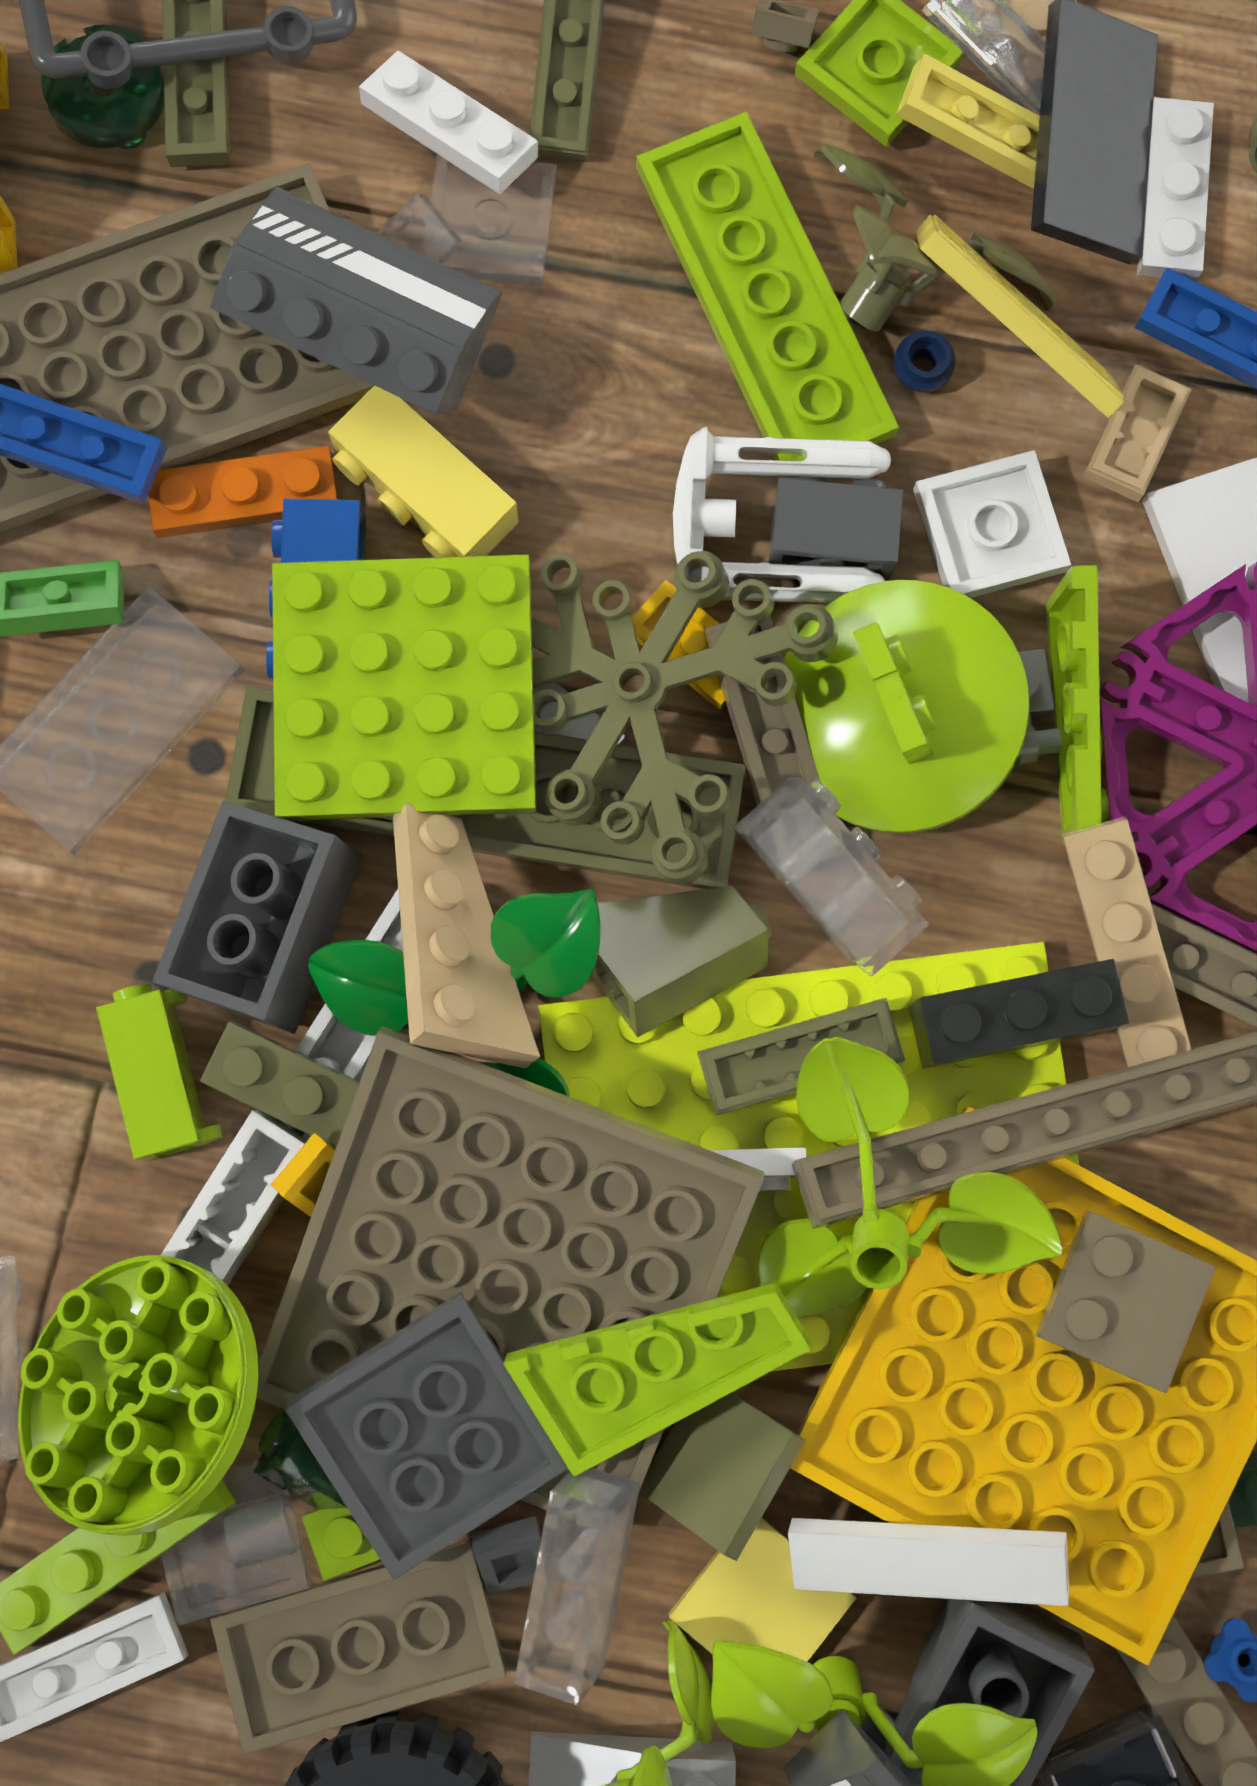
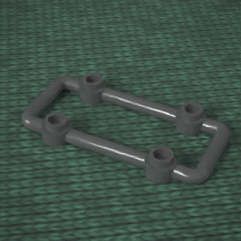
M19 0L29 53L34 66L43 75L52 79L87 76L94 85L106 90H114L123 86L130 79L135 69L268 51L275 60L283 64L294 65L309 56L313 45L345 39L353 32L357 23V11L354 0H330L333 12L331 17L310 19L302 10L284 6L273 10L267 16L264 26L128 44L117 33L99 31L85 39L80 51L55 53L44 0Z

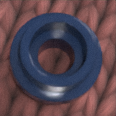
M933 331L916 332L904 338L899 344L894 356V370L900 382L907 388L916 392H933L943 387L950 380L955 368V353L950 343L942 335ZM918 357L928 358L933 363L934 369L922 371L915 367L913 360Z

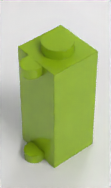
M139 984L115 991L113 993L114 1002L96 1007L133 1159L150 1161L207 1145L211 1141L223 1138L220 1124L205 1126L175 1006L187 1002V995L174 990L162 991L159 989L152 991L151 984Z

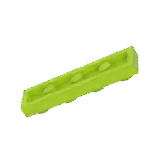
M223 1479L198 1506L165 1527L152 1532L130 1536L106 1535L77 1528L0 1582V1632L13 1655L36 1643L233 1506L236 1501Z

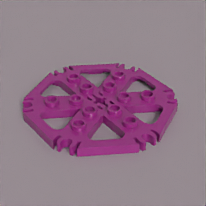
M1256 562L1248 567L1246 577L1245 564L1120 647L1130 650L1134 654L1120 652L1113 658L1111 663L1127 672L1129 684L1127 688H1122L1115 683L1106 681L1100 685L1099 694L1102 697L1100 698V733L1102 738L1101 788L1105 789L1108 797V821L1121 817L1127 818L1137 856L1145 864L1143 877L1146 888L1152 886L1158 880L1161 881L1160 886L1149 895L1150 902L1257 953V921H1244L1194 896L1188 889L1186 881L1188 871L1257 824ZM1225 612L1234 615L1240 621L1243 631L1249 703L1170 664L1167 655L1171 644L1217 613ZM1103 699L1111 703H1120V707L1112 706ZM1138 728L1147 729L1223 768L1157 813L1144 815L1136 811L1130 802L1125 741L1132 730Z

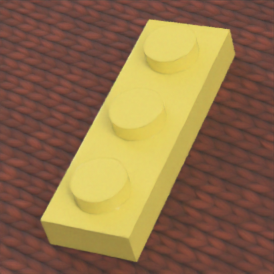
M924 53L912 69L896 116L1034 189L1040 116Z

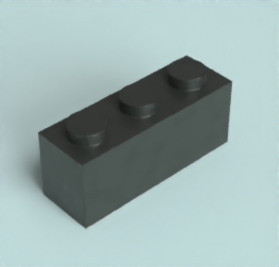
M1114 958L920 997L908 1006L922 1069L1107 1032L1129 1024Z

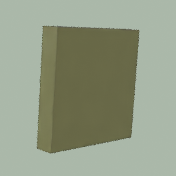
M731 1392L673 1425L649 1466L639 1493L717 1551L737 1561L806 1440Z

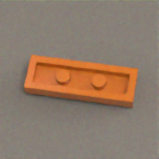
M330 446L158 470L148 494L153 532L157 538L268 523L273 522V520L283 519V499L339 500Z

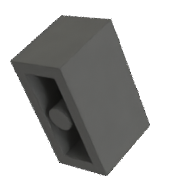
M779 477L773 501L768 563L866 567L883 576L884 580L889 581L898 562L903 490L888 488L885 482L876 479H858L851 484L826 482L824 477Z

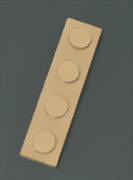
M1121 817L1061 834L1097 962L1113 958L1115 961L1129 1024L1116 1028L1127 1067L1192 1050L1127 818Z

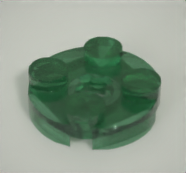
M102 24L83 28L86 35L74 39L69 44L66 38H64L54 46L55 53L80 51L85 39L99 31L117 33L128 44L145 41L128 29ZM160 66L133 70L130 79L123 86L105 97L96 96L95 91L90 89L92 82L87 76L52 79L41 73V89L56 126L72 140L89 147L103 149L119 147L128 150L137 148L144 142L147 131L156 124L164 109V77Z

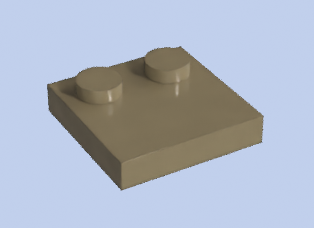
M1085 1212L1035 1336L1155 1390L1167 1393L1216 1267L1096 1213Z

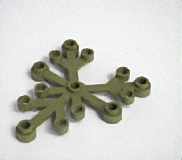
M696 551L686 555L678 563L674 574L677 590L641 651L632 619L635 602L627 587L619 581L609 580L596 588L592 602L597 613L606 621L615 656L614 660L594 649L579 589L583 580L580 568L568 555H553L543 563L540 576L544 585L555 597L563 633L532 617V647L548 655L533 660V688L580 673L600 683L563 695L552 689L538 691L534 694V723L545 732H556L561 730L568 721L605 710L571 769L559 772L549 781L545 790L546 805L554 816L567 825L577 826L589 822L597 814L601 804L600 791L594 782L631 722L642 768L623 800L610 804L603 811L601 827L604 833L615 843L621 845L631 844L641 836L644 829L643 819L652 805L660 835L652 848V861L655 868L664 878L672 883L682 885L692 883L701 877L706 870L708 851L698 836L685 828L678 796L689 801L701 816L717 818L729 809L731 792L718 776L711 774L698 776L668 760L656 709L664 701L667 690L720 673L757 691L766 704L770 706H783L793 699L797 690V683L791 670L779 662H770L764 665L758 661L789 651L796 658L805 662L821 661L828 657L837 645V627L826 609L818 605L808 604L794 609L787 616L783 625L753 634L758 623L766 620L771 615L774 608V599L765 583L757 579H748L739 583L734 589L732 604L735 610L713 647L667 661L697 608H708L716 605L725 597L729 588V576L720 559L710 552ZM702 566L709 568V573L703 581L697 583L689 581V575L695 569ZM562 568L571 569L570 576L565 582L560 584L553 583V576L558 570ZM752 593L764 595L763 602L759 607L752 610L743 608V601L748 595ZM611 595H623V601L617 609H604L605 601ZM814 620L819 623V628L814 635L801 637L797 634L798 628L803 622ZM634 675L644 676V683L638 691L632 693L625 692V683L629 678ZM780 675L787 679L785 687L780 692L768 693L765 691L766 682L771 677ZM549 702H557L558 711L555 716L547 720L541 719L540 711L542 707ZM568 785H578V795L575 800L566 804L561 803V791ZM706 788H719L720 797L715 804L711 806L700 804V795ZM624 813L631 814L632 824L630 828L622 833L614 832L613 822L616 817ZM673 844H686L687 853L684 859L677 863L667 861V851Z

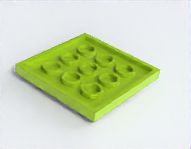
M529 554L272 563L275 817L284 820L393 817V815L402 812L405 803L412 804L417 812L444 815L537 812Z

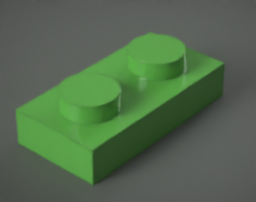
M119 560L0 573V637L123 623L125 576Z

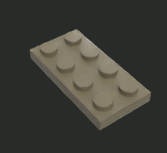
M471 1539L448 1545L395 1580H393L386 1567L380 1565L224 1611L210 1618L243 1755L504 1678L507 1675L503 1653L483 1578L474 1557Z

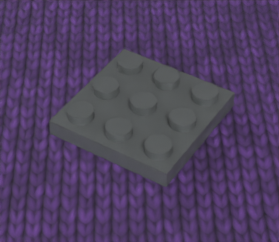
M462 1291L285 1402V1411L393 1580L568 1469L505 1368L502 1355Z

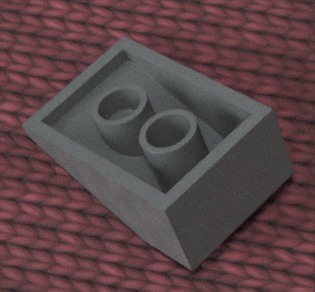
M947 1599L929 1632L894 1728L907 1746L914 1751L912 1735L915 1727L930 1711L944 1705L957 1703L979 1704L992 1707L1017 1718L1035 1719L1037 1738L1031 1757L1017 1779L1009 1785L1031 1786L1093 1675L1095 1668L1079 1633L1019 1603ZM888 1742L884 1753L915 1786H922V1768L913 1769L907 1767Z

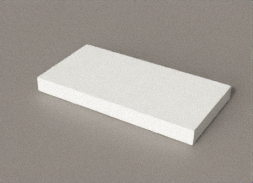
M1257 457L1149 492L1142 499L1182 605L1245 564L1246 577L1248 567L1257 562ZM1217 613L1192 629L1214 686L1249 703L1241 623L1230 613Z

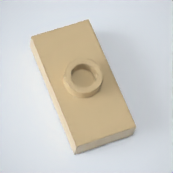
M1135 364L1122 389L1125 402L1110 416L1082 478L1139 502L1144 496L1191 389Z

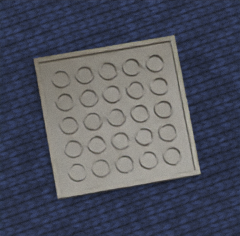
M382 1026L377 1032L258 1364L256 1398L285 1409L286 1401L461 1291L503 1359L510 1352L715 1299L763 1183L764 1171L464 1056L410 1044L409 1035ZM664 1429L575 1477L567 1469L520 1500L621 1538Z

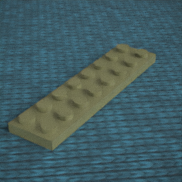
M246 686L225 801L275 817L273 690ZM535 731L537 812L451 815L462 819L472 852L675 884L664 878L655 868L652 861V848L656 839L660 836L652 805L643 819L644 829L641 836L631 844L621 845L615 843L604 833L601 827L603 811L610 804L623 800L642 768L638 748L616 745L594 782L601 795L600 808L597 814L585 824L572 826L561 822L549 811L545 802V790L549 781L556 774L571 769L587 740ZM666 752L668 760L698 776L706 774L718 776L731 792L729 809L717 818L701 816L689 801L678 796L685 828L695 833L708 851V864L704 873L696 881L683 884L682 886L701 889L727 887L746 765ZM578 785L566 786L560 793V802L566 804L575 800L578 795ZM717 787L706 788L700 795V804L703 806L715 804L720 797V789ZM624 813L617 816L613 822V831L622 833L628 830L632 824V815ZM393 817L287 820L300 825L394 839ZM684 843L673 844L667 851V861L677 863L684 859L687 853V845Z

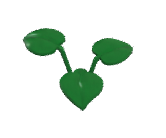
M593 889L570 893H533L521 895L503 904L496 912L491 923V944L496 955L503 962L510 965V974L515 979L519 994L527 982L535 991L548 997L567 996L579 990L587 982L595 967L601 940L600 912L597 896ZM350 940L328 944L315 951L309 957V972L327 1007L342 1024L353 1031L369 1036H376L382 1026L399 1031L407 1024L408 1011L404 958L401 950L379 941ZM539 1058L526 1069L497 1062H479L570 1097L568 1087L561 1074L554 1067Z

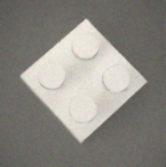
M1035 450L916 481L913 488L914 495L943 586L972 598L1062 574L1070 568V558Z

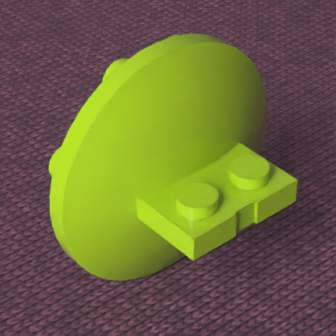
M892 580L866 585L850 591L825 606L824 609L830 613L838 630V642L834 651L825 659L817 662L802 661L789 651L784 658V663L791 670L797 683L795 699L829 812L852 825L867 830L905 834L933 830L965 817L981 806L996 792L1012 771L1022 750L1029 723L1030 702L1025 669L1012 639L1003 626L990 612L968 596L949 587L919 580ZM810 620L798 635L801 637L814 635L819 628V623Z
M146 1255L126 1259L108 1266L91 1276L77 1289L67 1292L60 1300L57 1310L42 1331L33 1351L25 1357L21 1366V1379L23 1383L18 1408V1434L28 1479L32 1482L44 1503L59 1517L81 1529L106 1535L130 1536L152 1532L173 1523L198 1506L218 1485L234 1462L249 1429L257 1396L258 1354L254 1333L244 1307L227 1284L210 1271L185 1260L165 1255Z

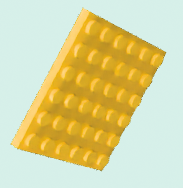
M970 1106L964 1107L961 1114L975 1109ZM1061 1158L1005 1174L1026 1185L1045 1204L1055 1221L1062 1244L1061 1256L1037 1260L1015 1270L1002 1273L981 1274L965 1271L954 1265L943 1253L938 1240L939 1227L941 1225L939 1223L921 1245V1254L918 1257L908 1256L907 1271L900 1283L888 1289L871 1288L797 1432V1435L806 1441L790 1468L888 1523L1066 1532L1070 1589L1068 1606L1037 1605L1149 1666L1257 1441V1261L1066 1158ZM950 1190L916 1200L905 1222L909 1235L915 1233L935 1208H950ZM1085 1212L1096 1213L1216 1267L1167 1393L1155 1390L1035 1336Z

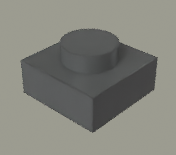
M536 1516L518 1521L503 1522L493 1528L471 1534L474 1557L489 1596L553 1578L549 1554Z

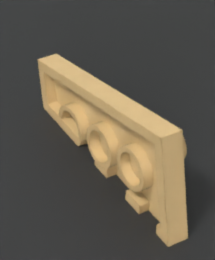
M405 803L402 812L393 815L410 1044L526 1069L540 1055L515 979L510 974L511 967L496 955L491 944V923L494 915L462 819L451 815L417 812L412 804Z

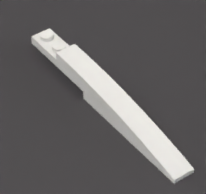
M397 889L366 940L386 943L403 952L399 892ZM325 1003L296 1051L360 1081L376 1036H369L351 1030L332 1014ZM258 1109L252 1110L161 1255L176 1257L203 1267L215 1274L228 1286L285 1200L270 1184L312 1135Z

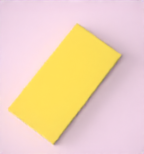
M931 214L916 230L919 248L1109 419L1125 402L1123 400L1124 395L1110 372L940 218Z

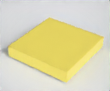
M762 1517L738 1560L735 1561L717 1551L668 1615L672 1621L711 1654L715 1640L766 1647L808 1662L856 1600V1596L853 1593L794 1589L789 1539Z

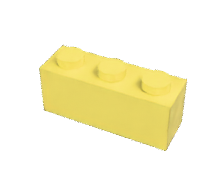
M374 385L328 431L336 453L332 461L337 468L354 484L359 486L365 480L380 494L377 498L378 504L399 525L404 526L410 521L425 535L422 539L423 545L435 558L487 556L519 523L516 501L406 402L390 392Z

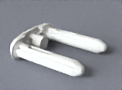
M708 427L701 428L689 439L676 482L673 531L677 565L686 555L696 551H703L704 537L735 538L736 500L705 499L706 479L710 475L730 474L869 479L888 470L891 464L889 452L871 441L713 436L708 431ZM739 454H800L805 457V460H744L739 457ZM722 562L729 576V588L722 600H732L733 591L737 586L733 580L737 577L797 579L801 584L800 587H768L774 601L831 603L852 590L885 581L883 576L866 567L771 564L767 562ZM702 566L695 569L689 575V581L694 583L703 581L709 573V568ZM752 593L744 600L763 601L764 595Z

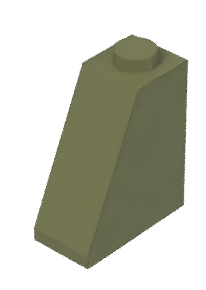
M733 886L598 903L601 921V940L597 961L591 975L637 1038L768 967V939L772 936L769 921L758 905L754 903L748 905Z

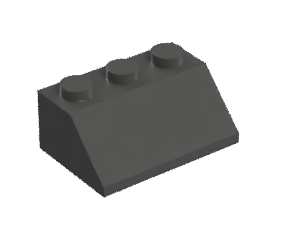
M222 801L152 982L239 1016L295 1034L315 983L308 969V959L315 951L330 943L363 855L333 834Z

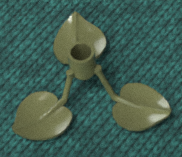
M823 143L817 148L813 158L829 159L845 176L871 191L880 207L879 215L859 205H856L852 211L866 248V253L856 269L859 275L840 301L842 310L852 319L869 330L879 332L898 303L907 308L915 295L943 275L945 271L919 248L917 243L904 235H900L888 223L894 208V202L902 207H905L908 203L906 195L896 183L873 164L841 148ZM974 232L971 239L966 242L984 259L990 260L1006 272L1037 287L1048 311L1054 306L1057 300L1055 292L1025 257L997 240ZM897 264L914 268L925 274L908 287H905L904 283L909 275Z

